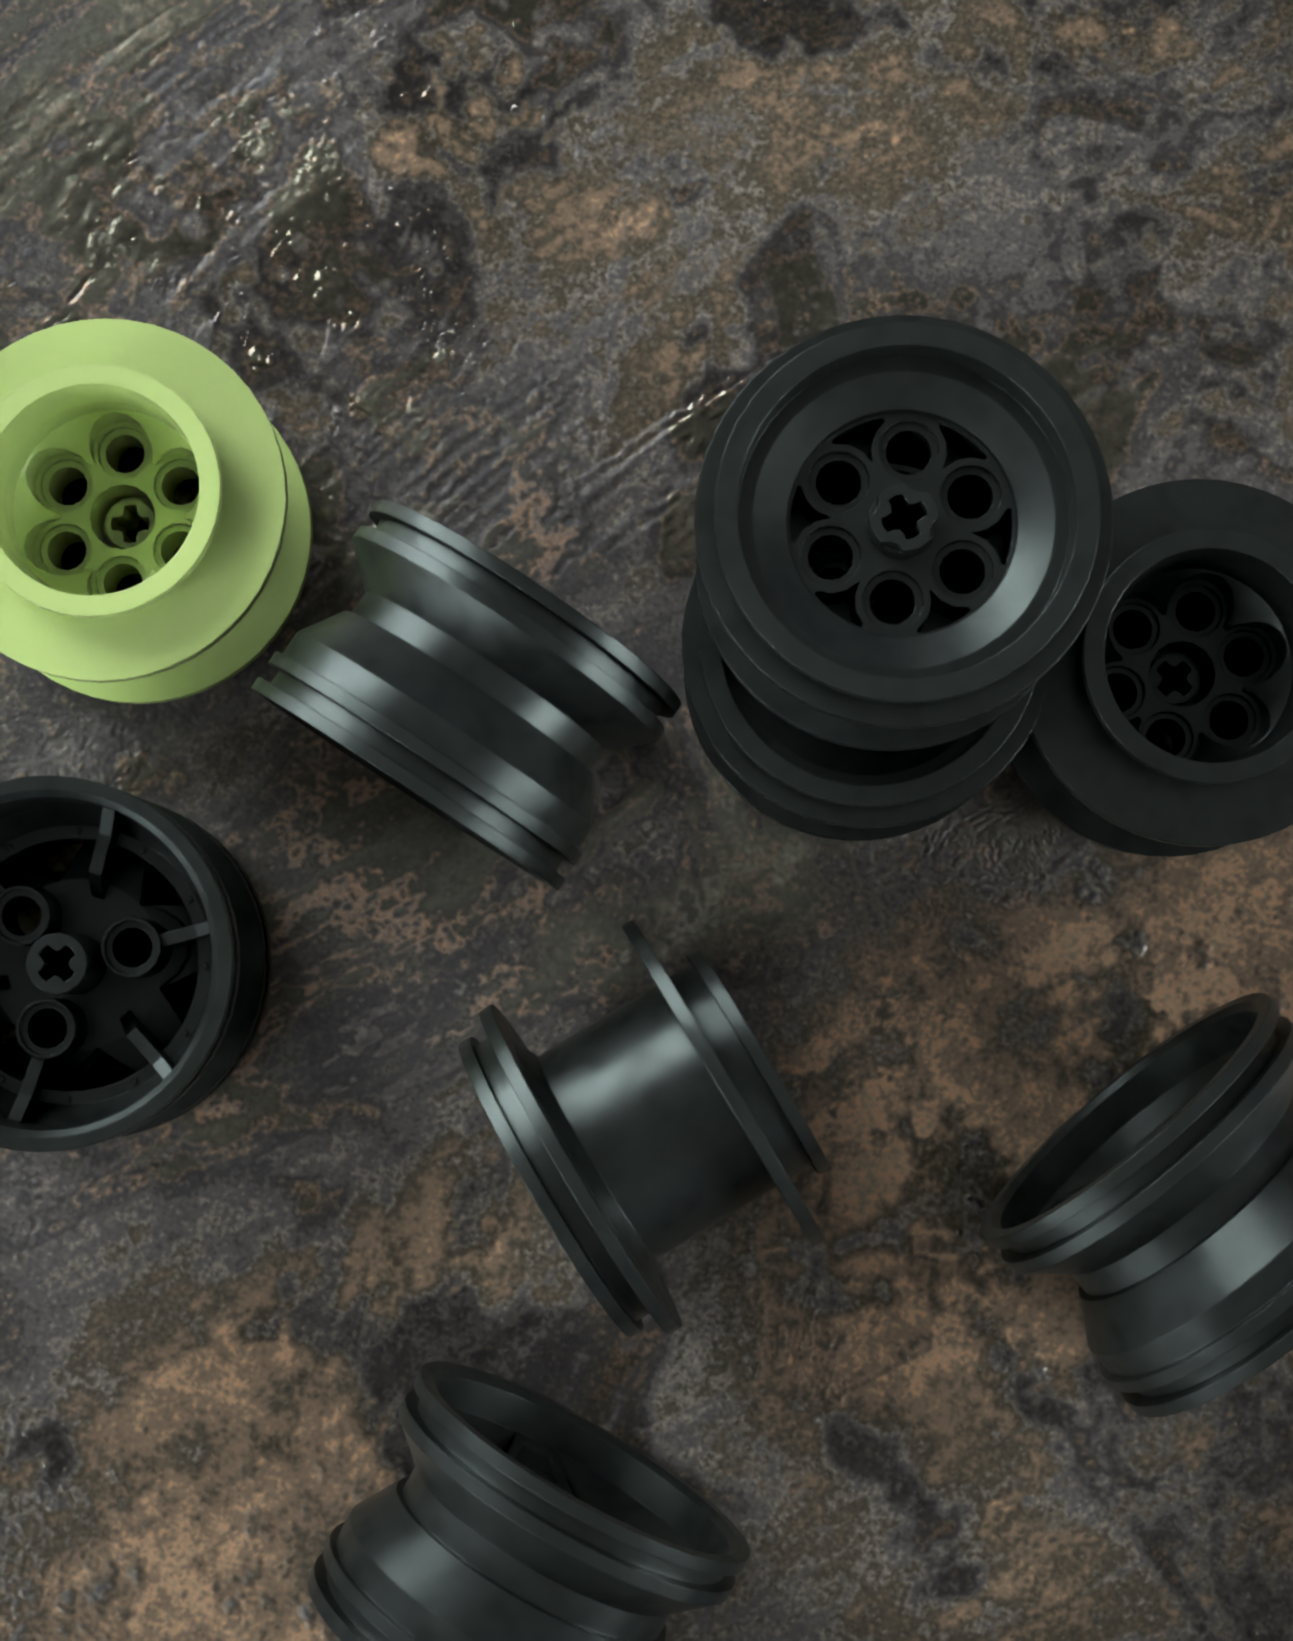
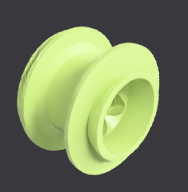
M103 318L59 324L32 333L1 350L0 652L31 669L41 672L51 680L75 692L96 699L129 704L163 703L187 698L205 692L229 680L248 667L270 646L290 619L307 579L313 542L312 511L301 470L291 450L277 429L269 421L264 409L250 388L225 362L197 342L174 331L133 320ZM137 447L144 449V459L139 468L128 473L119 472V460L126 451ZM198 479L199 494L191 503L185 505L174 504L173 493L176 487L182 481ZM75 480H87V491L81 501L73 505H64L63 493L65 488ZM142 519L149 525V529L139 531L136 536V542H133L127 537V531L137 530L139 520ZM84 542L86 545V556L83 562L76 568L63 570L61 561L65 549L71 544ZM180 545H182V546L179 548V550L177 551V553L173 556L174 551H175ZM130 574H141V583L116 592L121 579Z

